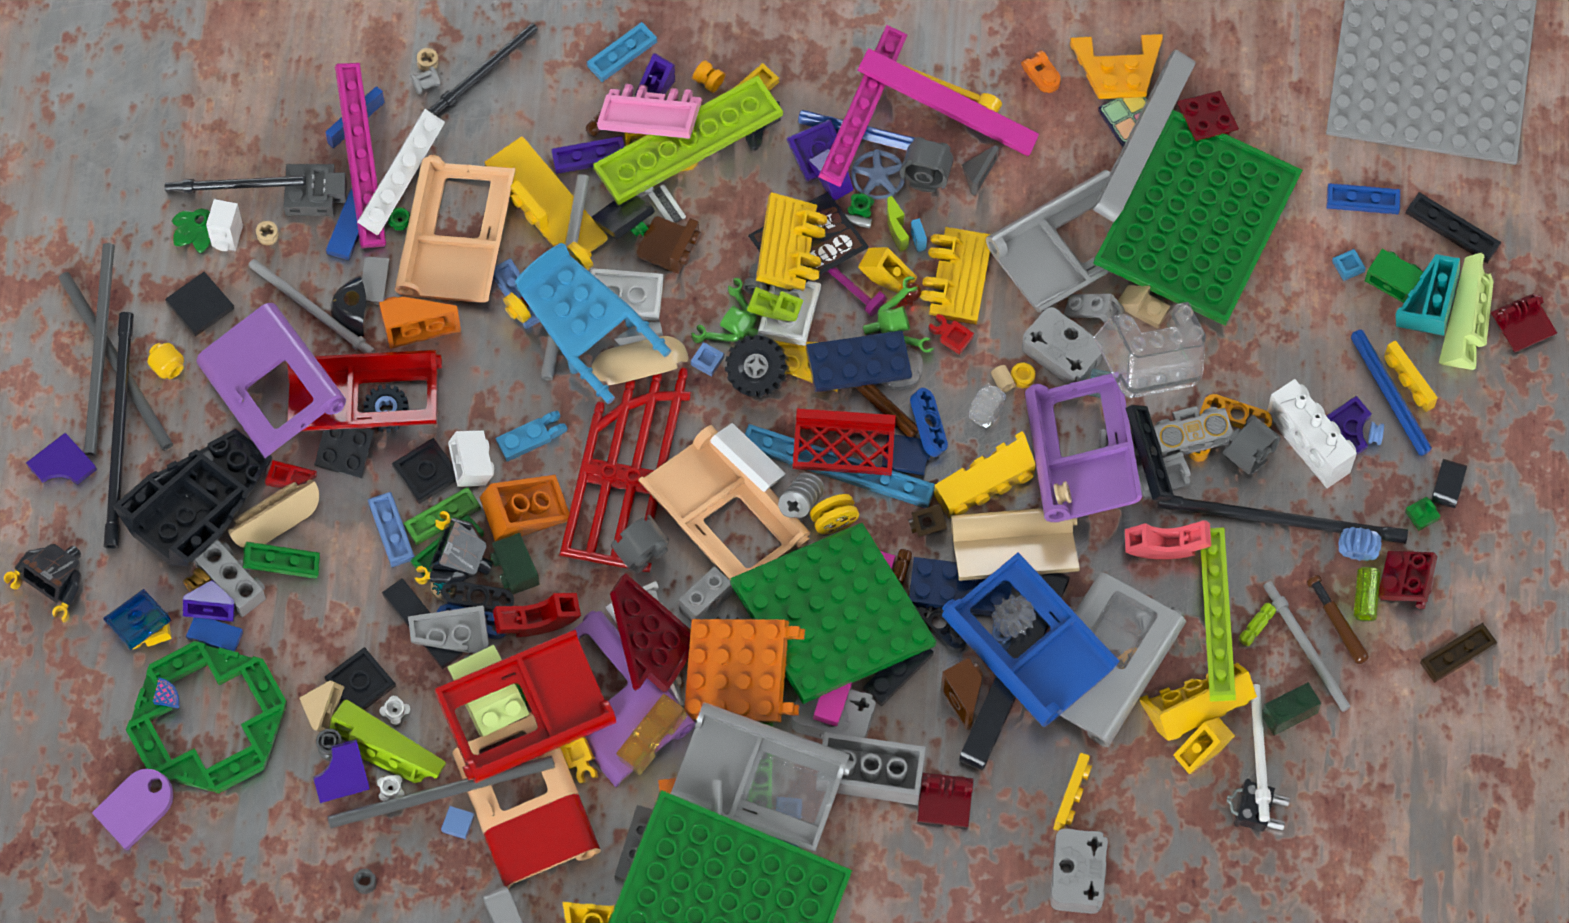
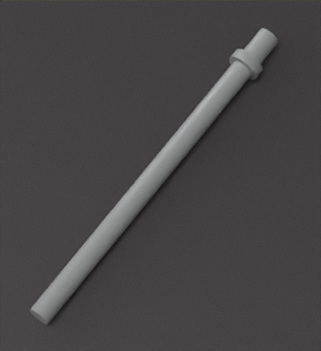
M256 259L250 261L248 266L351 343L353 349L356 351L360 350L363 353H375V349L366 343L365 338L356 336Z

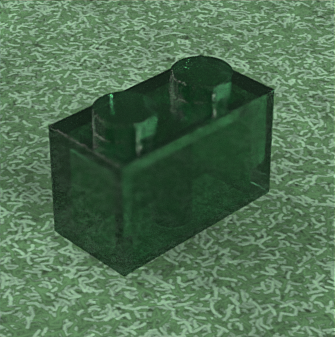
M520 533L492 543L493 553H490V557L494 567H500L502 574L499 575L504 589L509 588V591L515 595L540 585L538 573Z
M1309 682L1265 703L1262 717L1275 736L1318 714L1321 702Z

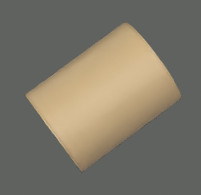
M1006 365L998 366L991 371V375L1001 393L1008 392L1016 386Z

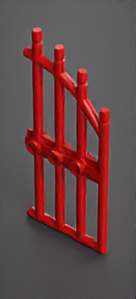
M687 368L679 370L674 391H659L662 380V373L652 376L653 381L650 384L649 393L632 398L635 380L627 381L621 404L605 416H602L604 413V403L601 401L596 403L559 556L628 569L613 549L610 555L596 553L610 489L614 487L626 490L614 540L619 543L622 539L620 534L628 525L635 491L650 494L638 479L644 478L654 471L641 468L656 402L672 401L657 462V469L669 459L681 402L690 401L691 392L684 391L685 380H687L688 376ZM645 405L632 465L619 464L617 460L629 410ZM617 419L607 461L592 459L598 433ZM586 483L601 485L587 548L586 551L574 549L571 546ZM651 494L644 518L645 521H647V515H651L653 519H655L658 502ZM648 563V566L642 572L650 573L652 563Z

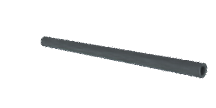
M104 243L102 246L84 454L89 456L96 455L115 250V245L111 243Z
M64 272L59 276V280L94 336L96 316L70 273ZM107 336L105 356L116 373L118 352ZM129 372L128 394L163 451L168 450L173 446V443Z
M552 756L522 763L478 783H474L473 780L463 779L328 816L330 828H335L555 768Z

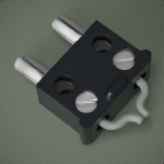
M1246 779L1241 788H1237L1231 796H1227L1226 802L1230 804V810L1235 815V827L1240 825L1263 832L1267 826L1279 830L1284 829V821L1270 818L1269 821L1263 822L1256 819H1259V806L1255 800L1257 783L1251 782V779ZM1268 786L1271 792L1269 814L1272 803L1283 806L1289 805L1290 798L1274 794L1275 788ZM1240 792L1237 810L1235 811L1234 803L1230 799H1234L1237 793Z

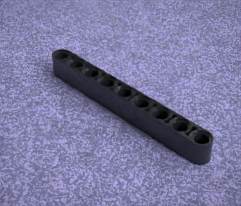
M1063 573L1043 574L1042 578L1062 599L1070 576ZM1030 604L1007 651L1012 658H1018L1046 634L1049 627ZM997 676L959 757L960 762L981 771L984 770L1016 700L1014 694Z

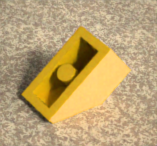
M888 247L868 248L858 266L872 282L895 293H898L903 288V280L906 277L911 276L915 278L907 283L908 288L912 287L917 278Z
M1219 717L1208 720L1191 735L1173 756L1189 774H1192L1216 756L1235 735Z

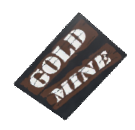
M828 192L808 202L817 205L816 212L827 216V224H812L825 229V237L819 239L811 237L810 254L821 258V266L800 265L815 269L821 275L869 248ZM764 227L748 235L759 252Z

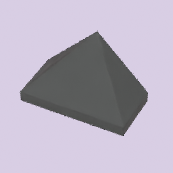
M994 145L962 164L971 194L976 196L996 163L999 153L998 146Z

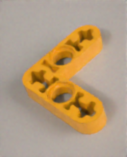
M1211 394L1205 398L1199 413L1201 415L1204 410L1211 408V405L1216 403L1217 409H1226L1231 426L1240 429L1245 427L1244 425L1249 414L1256 416L1258 419L1263 418L1264 423L1269 428H1271L1273 420L1271 414L1266 410L1217 394ZM1239 409L1244 413V417L1239 420L1234 419L1230 414L1231 411ZM1211 448L1202 450L1200 453L1188 454V456L1194 461H1204L1209 456Z

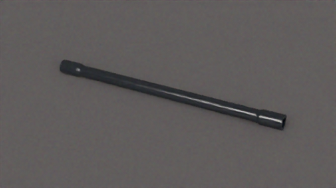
M120 312L118 322L119 340L110 475L103 545L107 549H117L119 547V515L115 511L114 505L121 499L130 348L134 314L131 312Z
M1176 495L1170 501H1158V508L1184 510L1341 533L1346 528L1361 527L1362 529H1370V531L1377 532L1383 541L1406 544L1408 529L1373 526L1188 499Z

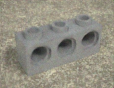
M217 540L195 559L194 563L196 567L202 569L211 580L234 600V609L243 618L266 600L263 591L265 586L257 577L253 579L248 574L249 569L243 568V561L241 559L237 561L232 556L234 552L226 542L221 544ZM213 556H221L216 562L209 561ZM230 573L237 574L233 579L225 578ZM244 591H252V594L248 597L241 596Z

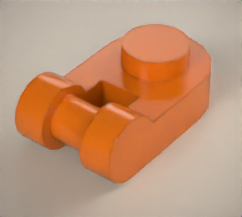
M1043 50L1035 53V57L1027 58L1021 62L1024 71L1042 92L1052 93L1059 88L1060 74ZM1040 65L1043 69L1037 71L1035 67Z

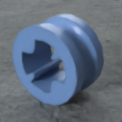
M1371 422L1368 436L1369 444L1376 442L1377 445H1381L1384 432L1383 423L1376 425L1375 422Z

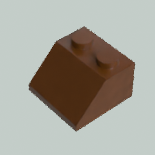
M969 657L942 672L940 688L966 730L971 729L983 676L977 663L973 664Z

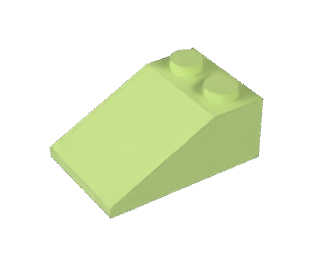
M492 645L448 666V670L453 680H456L497 663L502 659L495 646ZM515 684L465 704L479 735L482 737L530 715Z

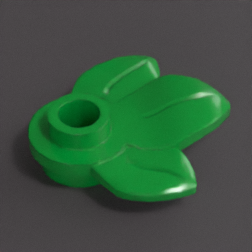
M200 208L194 212L185 210L176 214L172 219V223L178 227L173 235L174 245L181 247L193 243L195 249L200 254L203 253L211 243L206 226L210 211ZM204 216V221L198 224V218Z

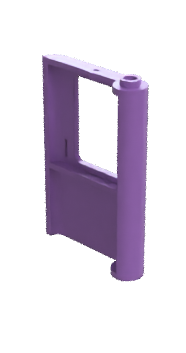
M266 303L204 349L196 360L200 369L265 458L301 430H304L322 414H337L342 411L346 404L344 395L274 303ZM283 361H287L314 399L310 405L280 428L274 429L249 395L247 389Z

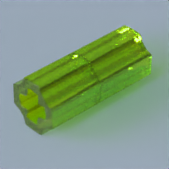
M1361 567L1357 571L1354 607L1356 620L1372 622L1377 619L1380 572L1377 568Z

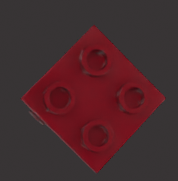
M1221 91L1177 101L1195 141L1221 134L1229 135L1230 132L1239 130Z
M1530 294L1491 312L1514 352H1518L1558 333L1541 306L1544 300L1540 294Z
M923 773L917 822L968 828L974 778Z

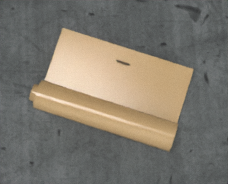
M1043 508L951 515V533L959 581L986 579L1017 552L1023 556L1038 574L1079 571L1080 567L1073 536V526L1077 525V518L1061 522H1049L1044 519Z

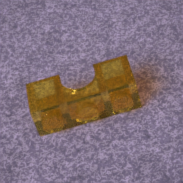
M663 693L616 752L619 760L640 776L655 758V750L661 740L667 734L672 736L686 719L687 714L684 708Z

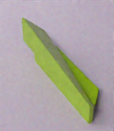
M344 700L331 718L329 729L339 732L343 740H357L362 759L399 775L410 782H421L425 777L429 776L435 779L446 765L444 760L349 700Z

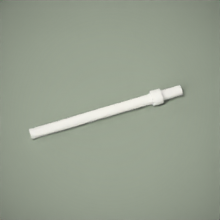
M1253 684L1257 695L1256 698L1251 700L1257 778L1255 800L1259 806V820L1265 822L1270 820L1269 803L1271 802V792L1267 786L1261 689L1259 684Z

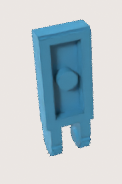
M556 410L548 413L542 418L535 419L495 438L506 461L513 460L551 442V439L565 433L568 429L565 423L558 424L549 431L545 428L561 418L559 411Z

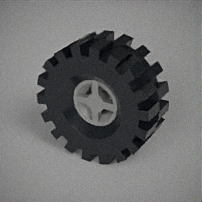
M749 335L744 337L745 339L743 340L739 339L735 342V347L729 349L730 355L729 357L726 356L725 359L727 362L725 372L728 373V381L732 383L736 390L749 397L765 398L767 395L775 394L774 391L780 390L783 387L782 383L786 382L788 378L786 374L789 372L790 366L787 365L789 359L784 353L785 350L777 342L766 336Z

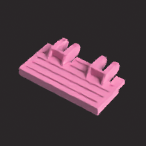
M626 84L622 96H620V90L610 89L609 94L606 95L597 122L599 130L690 138L702 98L693 97L692 91L686 89L682 100L677 101L679 97L677 88H671L668 98L665 100V94L648 93L645 85H640L636 97H632L633 86Z

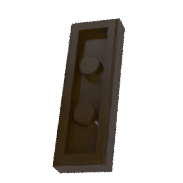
M1481 623L1423 658L1420 664L1433 682L1436 683L1492 649L1498 642L1486 626Z

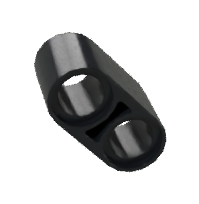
M1446 459L1442 460L1431 498L1433 503L1456 508L1467 465Z

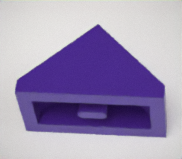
M653 53L639 86L645 85L648 93L666 94L675 82V65L658 54Z
M830 149L808 161L817 177L821 172ZM848 171L841 187L818 177L825 191L835 201L854 190Z
M211 580L183 596V616L233 622L234 600Z

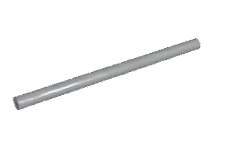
M580 174L577 176L565 242L566 247L573 241L578 243L589 183V176ZM548 335L541 378L544 380H553L559 349L550 335Z

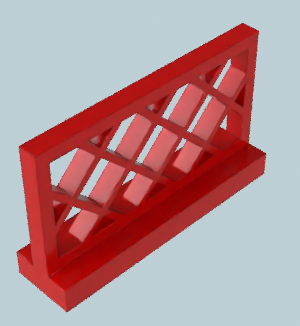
M797 408L792 469L892 476L896 415ZM800 429L812 430L816 436L806 442L800 436ZM829 431H836L840 438L831 444L824 435ZM853 433H861L865 437L857 446L848 438ZM879 434L889 435V442L882 447L873 440ZM818 439L827 446L820 454H817L811 447ZM843 441L852 448L844 456L835 448ZM868 442L877 450L870 457H867L860 450ZM806 449L814 456L809 462H798V455ZM832 451L839 460L834 464H827L822 457ZM854 453H857L864 460L858 466L851 465L847 461ZM881 454L888 460L887 468L876 467L871 461Z

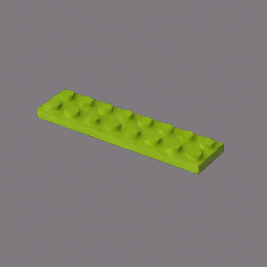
M757 75L700 106L690 138L648 134L594 163L593 168L616 203L620 205L782 117L783 110Z

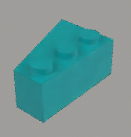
M1438 254L1434 256L1415 288L1408 294V298L1402 307H1399L1397 310L1396 327L1445 335L1460 275V258Z

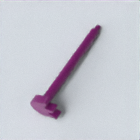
M836 267L828 270L834 278L867 305L865 312L870 316L876 315L879 308L886 303V295L881 291L871 299Z

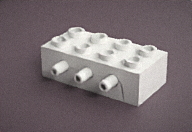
M1294 379L1271 394L1267 411L1272 416V423L1323 485L1329 488L1351 472L1357 454L1356 448L1350 440H1346L1341 435L1338 425L1326 417L1323 407L1311 399L1307 388Z

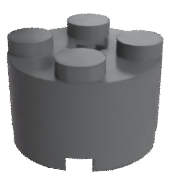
M922 137L914 138L913 142L907 147L900 170L902 180L904 181L906 178L910 182V187L923 192H936V188L942 187L941 190L944 189L954 161L953 155L950 152L951 147L946 143H936Z
M1254 415L1247 420L1242 430L1237 428L1229 438L1232 442L1223 451L1227 458L1244 472L1251 475L1268 461L1266 457L1270 452H1275L1281 441V437Z
M647 515V521L643 517L620 534L622 539L619 543L614 540L611 544L612 549L630 571L634 570L637 574L648 566L647 562L653 557L658 559L668 551L666 546L669 544V538L651 515Z

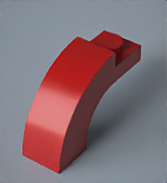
M553 593L548 599L536 604L496 606L492 610L497 634L516 633V637L549 633L561 629L581 617L577 593Z

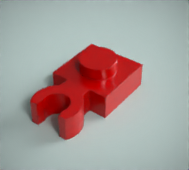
M937 314L936 321L941 326L936 327L931 323L929 324L928 330L934 335H942L940 342L959 355L974 338L972 331L955 320L949 325L946 318L940 314Z

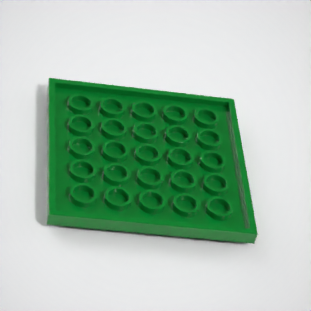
M859 523L741 573L730 580L731 586L752 620L789 621V626H799L800 629H805L804 640L788 639L785 675L802 704L935 647L937 642L863 523Z

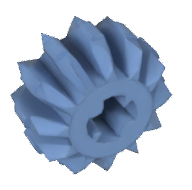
M1361 527L1343 529L1338 543L1339 552L1344 557H1350V559L1359 561L1375 560L1379 556V551H1381V536L1375 531L1362 529Z

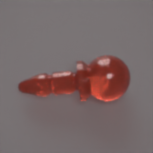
M907 283L908 288L918 287V289L914 292H909L896 305L895 309L904 306L906 310L907 305L912 307L913 301L920 298L922 291L917 283Z

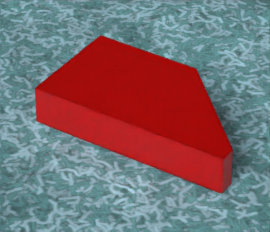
M272 460L265 484L279 489H283L294 482L299 486L305 484L308 480L315 479L317 471Z

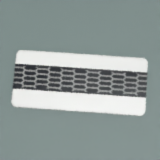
M665 185L654 189L648 194L665 219L677 223L686 218Z

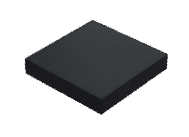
M634 196L620 205L614 200L591 217L602 230L619 239L654 214L655 210L651 204L638 196Z
M205 271L165 299L168 306L195 337L235 309L232 302Z
M434 438L392 463V467L419 504L456 482L453 464Z
M365 647L324 677L326 682L333 681L344 686L340 698L342 701L349 700L363 710H366L396 687V683Z

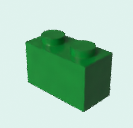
M1381 249L1369 267L1364 281L1404 303L1410 291L1419 282L1423 271L1417 265L1400 259L1394 252Z

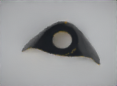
M361 276L354 277L341 286L334 294L331 302L332 317L358 337L364 336L363 321L366 308V292ZM347 293H357L360 297L359 302L353 306L347 305L344 301Z

